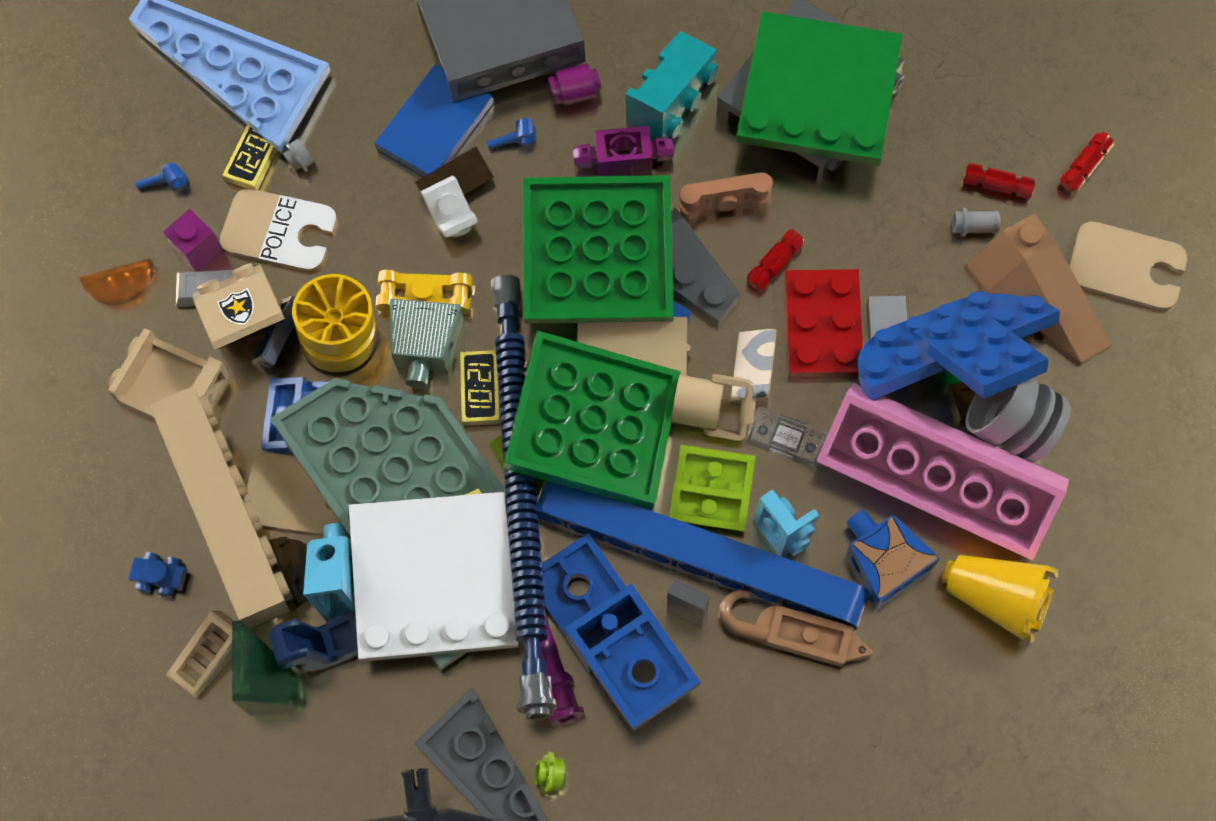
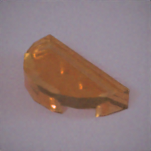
M148 258L79 278L86 292L97 302L110 306L125 305L138 299L148 289L153 278V262Z

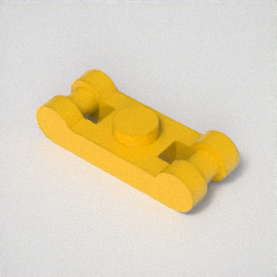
M382 270L379 272L378 277L381 293L376 296L375 308L379 311L390 312L391 298L460 304L462 313L465 315L470 313L471 301L468 299V291L472 289L473 277L466 273L432 275L406 274L393 270ZM395 289H406L405 297L395 296ZM444 291H453V297L443 299Z

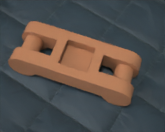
M755 173L685 185L679 193V212L684 219L692 220L698 217L702 211L714 209L729 211L745 204H752L756 208H764L771 201L773 180L766 173Z

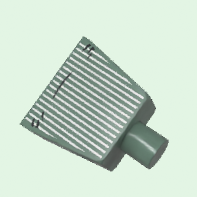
M390 298L391 356L396 367L407 369L406 385L414 388H425L428 383L429 371L445 372L448 370L464 322L460 304Z

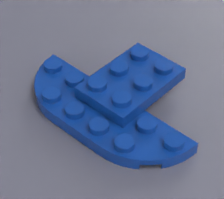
M973 292L966 298L943 304L936 309L910 317L908 320L889 328L878 330L875 336L864 345L859 354L858 379L860 386L866 396L874 400L934 374L948 370L984 399L1048 371V358L1021 338L1059 323L1060 310L1046 303L1039 296L1021 297L1010 294Z

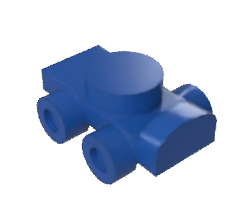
M146 552L144 559L134 557L128 579L137 582L135 590L150 593L152 585L158 586L157 594L166 598H172L174 590H182L188 570L186 567H182L183 560L168 557L166 563L160 561V555Z

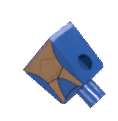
M862 509L846 522L858 538L849 545L846 555L861 585L869 590L868 598L875 609L933 570L940 559L931 548L894 515L876 525L867 511Z

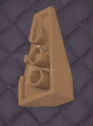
M1035 213L1003 230L966 263L969 272L982 290L988 294H1010L1021 297L1039 296L1046 303L1059 309V323L1040 330V332L1044 334V339L1077 364L1082 365L1111 348L1112 343L1056 241Z

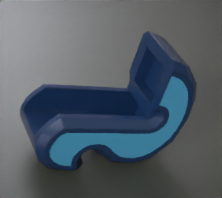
M352 612L340 615L318 627L295 619L285 621L274 626L268 634L277 665L286 670L295 666L303 672H314L340 664L358 655L356 616Z

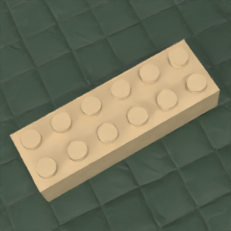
M194 386L150 403V409L241 624L248 630L290 612L286 601L293 599L282 572L273 573L271 566L278 564L266 535L259 538L256 531L263 529L251 500L246 502L242 500V496L248 494L236 464L228 467L227 462L234 459L221 429L215 432L212 429L219 426V423L207 396L198 397Z

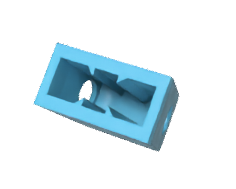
M340 523L325 525L323 539L311 540L307 544L303 595L326 622L347 612H352L356 616L351 542L347 538L346 530Z

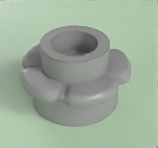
M298 138L290 144L286 142L285 146L288 150L283 153L285 158L295 171L302 167L307 172V167L315 162L310 153Z

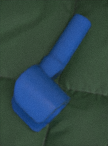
M530 118L519 119L516 121L515 132L487 141L488 148L491 150L515 142L520 145H531L536 137V127L533 126V121Z
M168 163L162 168V173L135 181V185L139 190L167 182L170 189L177 190L186 186L188 179L178 165Z

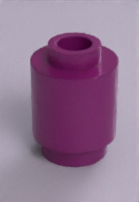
M588 63L555 71L556 75L548 77L555 105L563 103L564 106L597 98L596 90L602 89L597 68L590 70Z

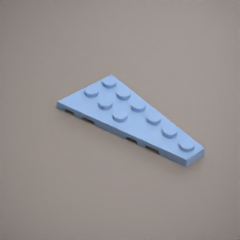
M140 0L129 17V21L134 29L242 121L272 144L281 154L286 148L285 143H289L331 71L329 63L167 0Z

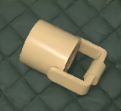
M713 374L712 380L679 375L672 412V423L704 428L703 434L737 441L745 438L747 425L753 423L756 400L752 399L754 384L748 379ZM724 384L746 388L745 397L741 398L738 421L740 422L739 432L717 428Z

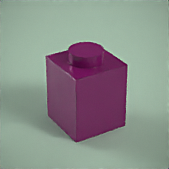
M188 209L162 232L172 250L194 272L200 271L223 251L215 233L191 209Z

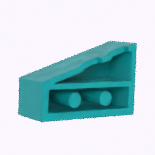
M680 31L659 54L658 60H660V63L653 71L647 68L642 74L641 79L645 80L640 88L636 90L631 87L625 93L626 128L649 126L650 141H655V138L671 137L674 139L682 128V118L688 110L692 112L696 108L701 98L700 91L705 83L710 85L718 73L719 65L716 64L717 49Z

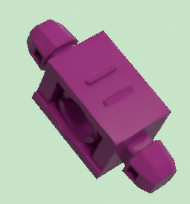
M649 126L595 131L596 146L590 147V144H585L573 148L574 165L579 168H592V165L598 164L599 176L651 175L652 159H657V162L674 157L673 140L670 138H655V141H650ZM637 149H641V154L637 153ZM621 150H627L631 152L628 155L617 154V152ZM607 151H610V157H606Z

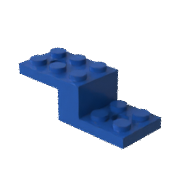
M589 533L542 563L543 569L541 572L543 573L545 609L589 674L594 672L633 731L701 685L696 674L632 583L626 587ZM580 577L587 580L589 583L587 593L582 596L570 594L567 586L572 579ZM649 663L654 667L656 675L651 682L643 684L633 678L632 671L637 664Z

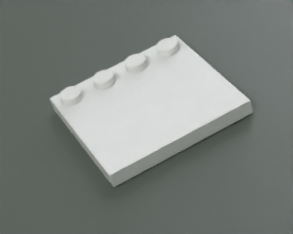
M504 492L349 505L359 662L518 647V642L516 641L517 632L515 630L516 621L514 620L516 612L514 611L515 602L513 601L514 592L512 591L513 582Z

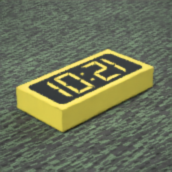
M248 124L222 177L225 182L246 189L258 190L277 150Z
M495 350L460 352L463 426L500 424V399Z

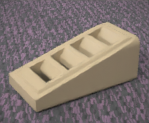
M210 611L166 676L193 697L199 698L250 634L249 631L224 612ZM218 627L230 635L227 640L215 632ZM207 640H210L220 648L217 654L205 645ZM197 652L211 662L208 667L194 658ZM186 665L201 675L198 681L183 670Z

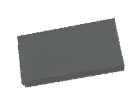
M673 580L667 592V612L702 628L708 616L710 597L682 582Z

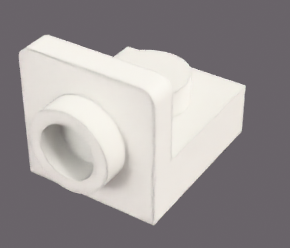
M454 176L421 191L438 230L445 237L464 235L470 231L472 225L478 222L475 214L470 210Z

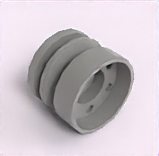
M1033 377L984 399L976 393L968 408L965 421L967 430L982 440L1035 463L1042 459L1062 436L1069 421L1071 407L1067 398L1054 392L1052 388L1045 384H1038L1037 378Z

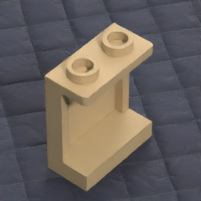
M144 328L140 336L135 337L130 343L127 352L128 356L121 368L113 372L109 380L108 393L118 404L155 420L149 406L150 403L194 386L198 397L207 396L212 407L227 382L230 373L222 361L210 356L208 360H204L159 340L152 331Z

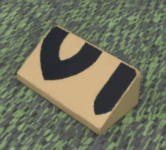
M775 329L739 332L733 377L748 379L753 382L752 399L756 400V406L768 407L777 333ZM732 385L730 403L741 404V398L745 397L746 388Z

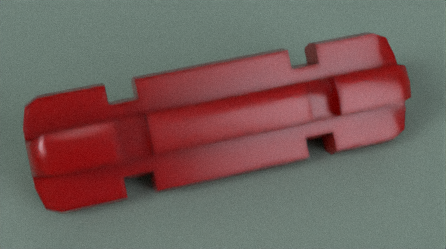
M1096 133L1089 141V146L1086 145L1070 165L1071 171L1066 170L1062 175L1060 184L1066 191H1078L1084 184L1085 178L1088 179L1103 160L1104 154H1107L1113 147L1114 140L1109 137L1108 133Z
M968 163L963 176V182L966 184L977 186L980 183L983 184L982 188L1009 195L1011 192H1015L1017 197L1030 199L1034 192L1036 180L1026 176H1021V179L1016 178L1014 173L991 167L984 170L982 169L983 165Z
M788 230L781 237L782 241L777 242L759 261L760 265L755 266L747 274L746 281L755 290H763L770 282V277L774 278L792 258V253L795 254L803 246L804 238L795 230Z

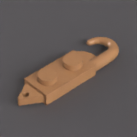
M732 591L724 597L720 604L719 616L721 623L728 631L737 636L765 643L766 646L843 667L846 662L870 657L873 654V651L853 632V626L783 606H770L764 609L759 615L756 624L736 619L731 612V607L740 598H750V591ZM863 648L865 653H859L858 649Z

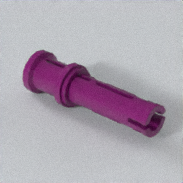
M546 618L548 638L540 642L541 658L546 660L547 676L551 677L553 699L557 700V709L551 712L552 716L549 719L551 725L557 726L579 719L585 713L583 707L577 704L571 686L574 683L573 677L564 670Z

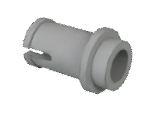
M962 207L960 211L953 212L952 230L953 233H959L961 237H965L967 233L997 234L1000 230L1001 219L998 210L967 211V208Z

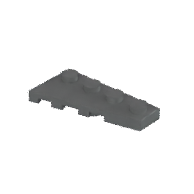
M473 687L414 742L421 752L482 816L499 821H548Z

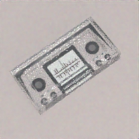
M758 406L753 423L745 438V443L816 469L818 464L816 462L829 431Z

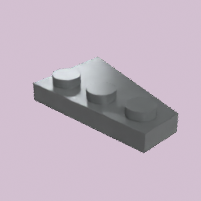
M675 207L671 211L673 295L719 326L740 300V292Z

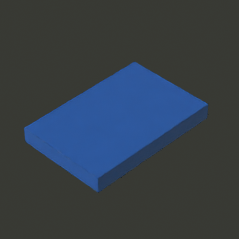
M434 64L375 141L376 149L420 175L425 176L453 158L494 103L493 96L483 93L453 103L442 67Z

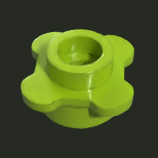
M549 751L548 755H544L543 759L538 760L536 763L534 780L536 785H540L541 795H546V792H551V790L560 791L563 785L565 773L564 759L554 758V752Z

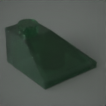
M232 621V701L250 716L297 712V701L303 698L301 676L297 677L296 672L292 668L286 670L279 667L274 652L242 621Z

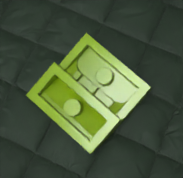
M680 444L669 517L686 523L744 532L756 456Z

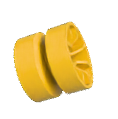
M327 274L312 279L299 290L293 302L292 315L300 346L307 360L317 368L328 372L349 371L367 361L377 343V330L371 298L365 287L349 276Z

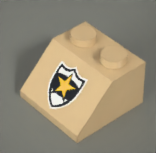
M252 264L243 265L231 272L233 277L221 282L218 279L204 282L197 287L198 292L193 294L194 303L214 349H218L285 319L261 264L255 267Z

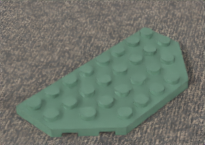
M334 378L270 418L273 426L335 517L343 525L350 539L349 505L460 496L478 488L482 494L504 492L506 504V489L440 397L426 394L423 397L403 393V390L372 385V387L352 384L349 380ZM467 652L430 656L438 668L442 670Z

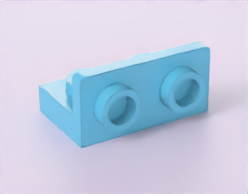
M772 489L760 497L753 523L778 556L783 557L789 552L792 556H795L811 544L809 538L816 532L815 526L820 515L813 509L796 521L794 518L796 514L792 505L786 498H779Z

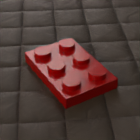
M859 269L785 270L788 378L858 377V358L863 348Z

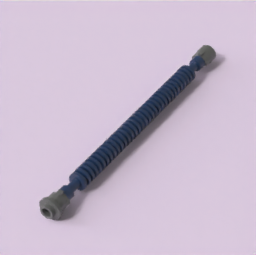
M500 275L491 280L493 308H496L497 322L501 325L502 335L495 339V351L497 356L503 461H505L527 370L525 339L516 332V323L519 322V310H521L522 306L520 279L514 275ZM504 469L506 506L508 507V534L510 535V562L512 564V591L514 592L513 601L515 602L514 611L516 612L514 614V620L516 621L515 630L517 632L516 641L524 643L525 660L522 661L523 676L519 677L520 701L516 706L517 711L525 714L526 719L542 720L550 717V712L557 709V700L553 699L551 677L547 676L546 660L541 658L540 642L547 640L548 632L545 620L546 606L543 591V573L541 572L543 568L540 553L536 480L534 477Z

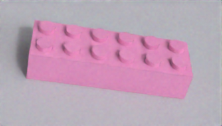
M855 383L847 391L816 461L1032 561L1067 493L1069 479L887 397L881 396L871 400L866 396L861 386Z

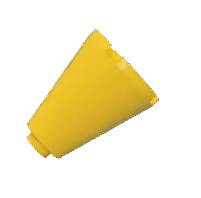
M959 555L956 561H948L942 576V582L947 583V592L1021 640L1032 643L1035 638L1029 632L1031 628L1039 631L1054 592V589L1048 587L1049 577L1057 579L1058 569L1047 565Z

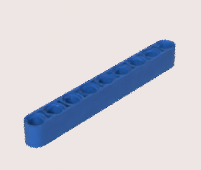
M544 481L537 498V515L539 519L581 535L589 533L593 539L734 590L750 591L751 596L770 603L853 626V630H857L870 594L869 590L859 584L631 503L617 501L549 481Z

